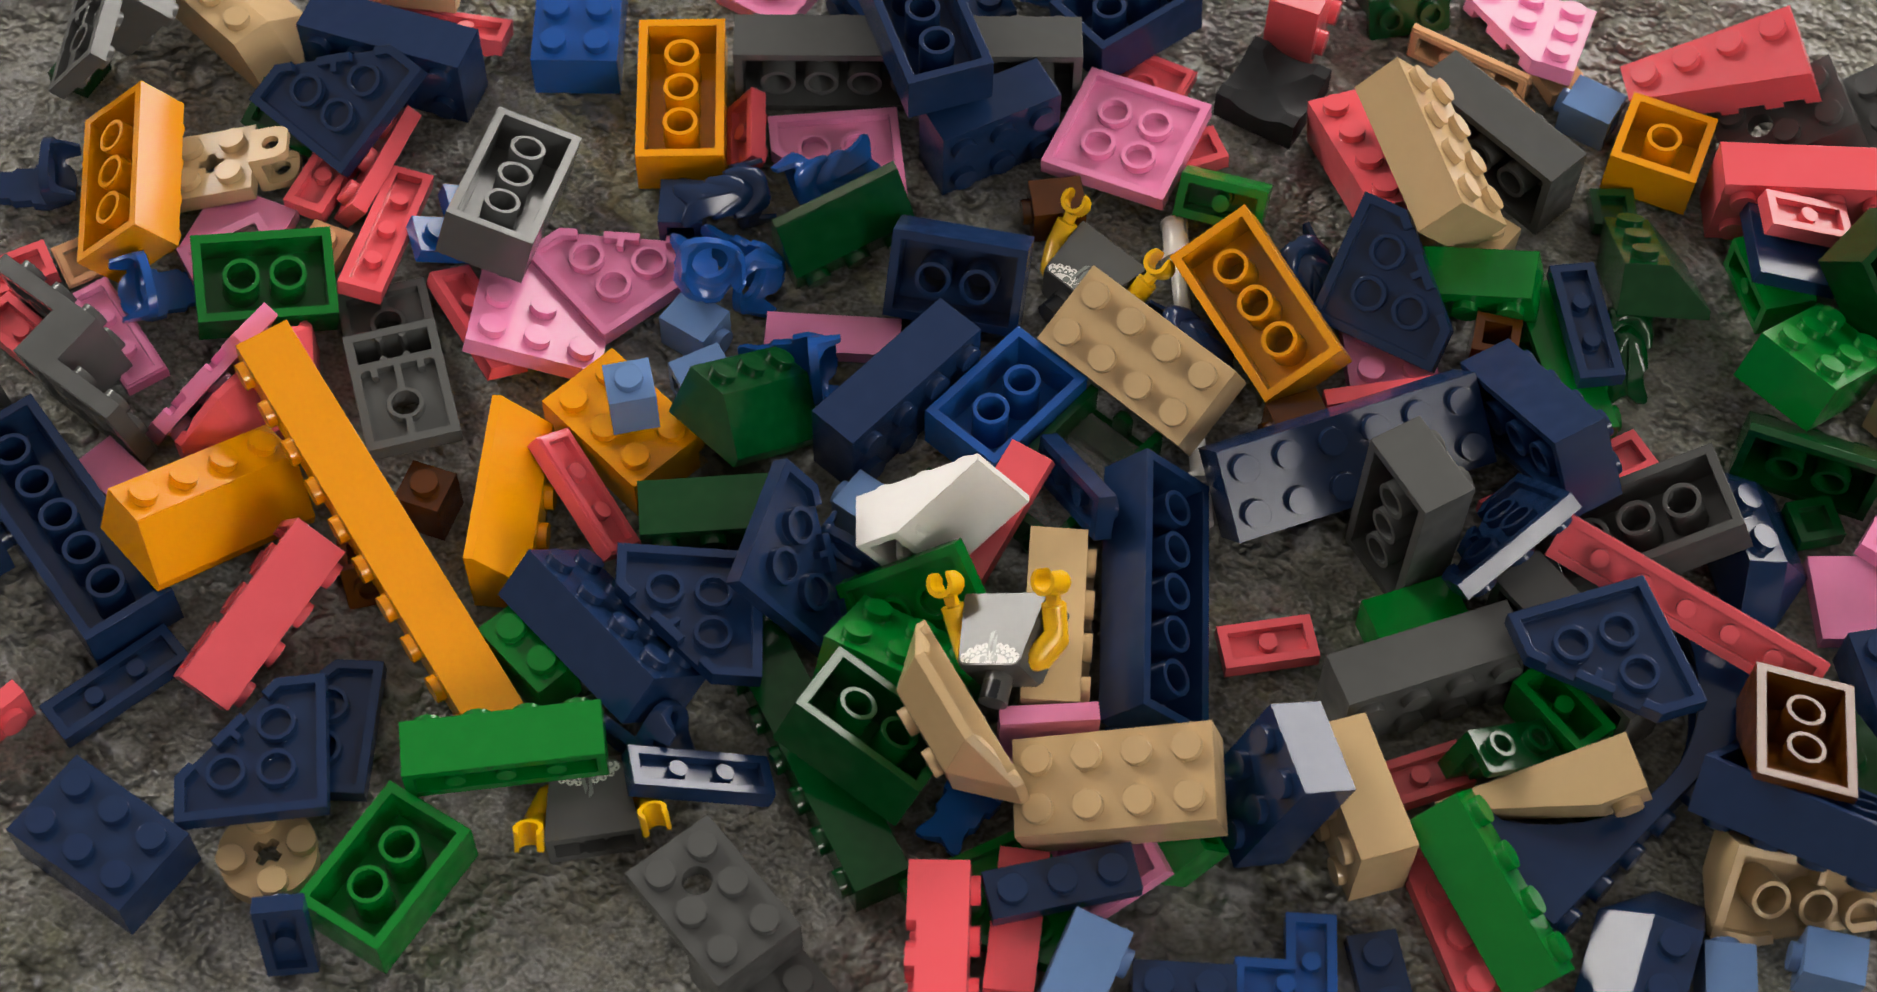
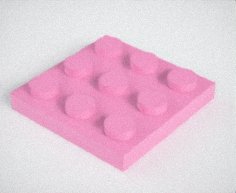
M1091 67L1040 160L1041 172L1056 177L1080 176L1084 186L1163 211L1212 116V104Z

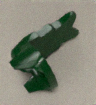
M1614 308L1608 309L1626 372L1622 385L1608 386L1607 393L1612 404L1621 397L1626 396L1636 404H1645L1648 397L1643 379L1644 372L1648 369L1647 350L1652 348L1654 336L1653 317L1617 315Z

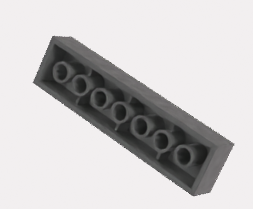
M757 13L734 15L733 65L736 100L749 88L754 87L766 93V110L846 111L897 107V111H905L865 15H765ZM973 15L994 61L993 75L1037 58L1061 93L1060 112H1067L1081 87L1083 65L1082 17Z

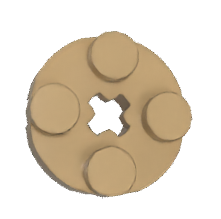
M306 818L230 825L222 835L215 854L216 864L227 888L234 896L248 904H251V897L272 896L278 893H299L319 869L321 859L318 839ZM270 846L277 847L276 850L281 856L277 862L268 860L264 865L258 864L260 861L259 852Z

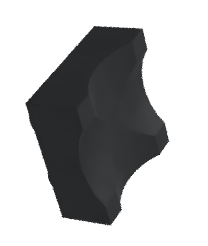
M1255 36L1235 71L1223 82L1216 92L1213 115L1284 148L1290 149L1307 124L1308 101L1325 97L1327 94L1332 70L1320 64H1309L1295 60L1280 52L1269 41Z

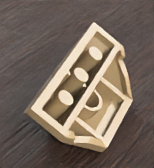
M289 0L175 1L179 5L176 18L255 89L261 84L263 78L267 76L274 65L287 62L294 64L304 63V53L296 26L303 12Z
M926 620L916 624L896 689L904 707L896 712L910 737L920 733L928 748L920 753L933 776L937 778L944 774L951 787L955 790L1021 805L1031 800L1025 783Z

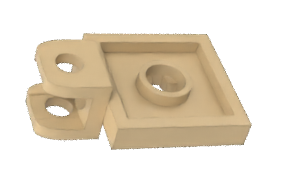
M255 124L184 137L182 145L183 169L181 173L182 203L180 213L257 199L258 184L262 192L292 186L302 170L303 159L299 152L289 150L291 135L288 129L283 126L258 129ZM273 141L278 142L273 148H270L268 144ZM290 166L287 172L277 173L280 168ZM215 167L213 172L208 173L211 168Z

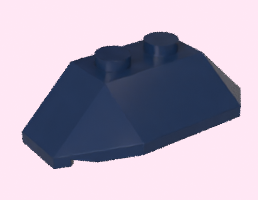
M1725 473L1746 523L1753 547L1710 562L1707 566L1721 600L1769 628L1775 629L1808 578L1776 499L1756 482Z
M1658 891L1599 908L1594 919L1573 992H1689L1705 933V908Z

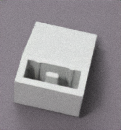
M978 453L962 456L949 464L932 470L920 471L910 478L893 484L881 485L873 491L856 496V547L882 566L958 538H962L970 555L1029 502V495Z

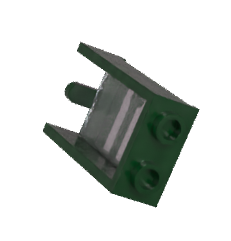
M1092 384L1040 434L1058 433L1103 482L1104 467L1146 448L1160 455L1163 435L1157 431L1144 443L1132 436L1133 419L1123 410H1120L1113 417V421L1096 409L1098 388ZM1040 435L1027 447L1038 452ZM1043 485L1013 538L1020 543L1022 549L1028 554L1031 526L1083 528Z

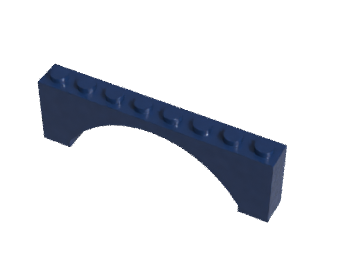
M1677 632L1675 637L1708 702L1703 710L1688 714L1685 748L1680 763L1669 778L1651 793L1653 799L1644 802L1645 807L1642 810L1625 817H1616L1615 814L1586 822L1560 825L1505 821L1493 813L1494 821L1491 823L1501 841H1508L1514 848L1520 861V867L1517 869L1527 886L1532 885L1541 895L1546 905L1544 916L1553 931H1558L1563 936L1568 934L1581 919L1583 913L1579 908L1588 899L1596 904L1610 890L1615 882L1611 876L1620 866L1628 871L1636 864L1646 851L1642 844L1651 834L1657 839L1661 838L1677 819L1673 812L1682 803L1689 807L1705 755L1738 741L1736 737V699L1750 674Z

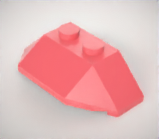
M304 320L298 326H292V329L320 372V349L312 324ZM234 373L208 398L193 417L188 430L181 432L174 441L180 458L265 425L266 423L257 407V403L262 400L256 390L252 388L247 391L237 374ZM278 426L271 428L282 440L285 439Z

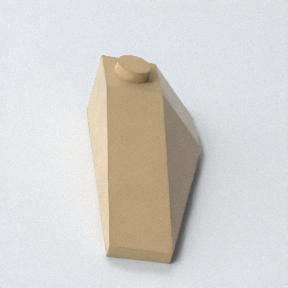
M1626 732L1471 788L1475 796L1480 795L1485 799L1492 812L1501 820L1604 817L1613 813L1616 817H1625L1639 812L1645 807L1644 802L1653 799ZM1443 798V799H1441V800L1435 801V804H1438L1439 802L1445 800L1446 798Z
M1714 829L1702 868L1706 934L1710 938L1727 936L1738 939L1740 943L1763 946L1774 944V939L1801 936L1808 925L1832 931L1848 929L1852 933L1877 930V890L1874 893L1860 891L1849 886L1845 882L1846 877L1828 869L1826 872L1810 870L1797 863V856L1780 849L1777 852L1760 849L1749 842V836L1735 830L1724 832Z

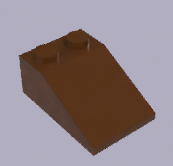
M1757 661L1736 699V737L1753 779L1855 805L1858 800L1855 687Z

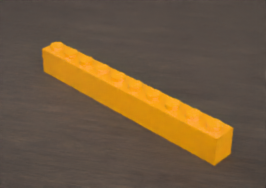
M287 319L235 345L239 363L234 365V370L240 382L247 391L252 388L256 390L262 400L257 403V407L265 423L270 429L278 426L285 440L280 442V445L293 467L301 464L309 477L303 482L310 497L317 506L325 503L333 516L327 519V522L335 538L341 545L348 541L356 554L355 557L351 558L357 574L364 584L372 581L380 593V596L376 597L375 600L382 615L389 624L396 620L405 635L399 639L407 656L412 663L420 660L429 674L424 678V681L434 700L438 704L445 700L454 716L463 715V713L471 709L499 711L513 709L515 706L523 704L524 702Z

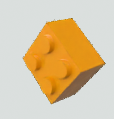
M1634 92L1599 187L1633 188L1636 200L1684 215L1719 119Z

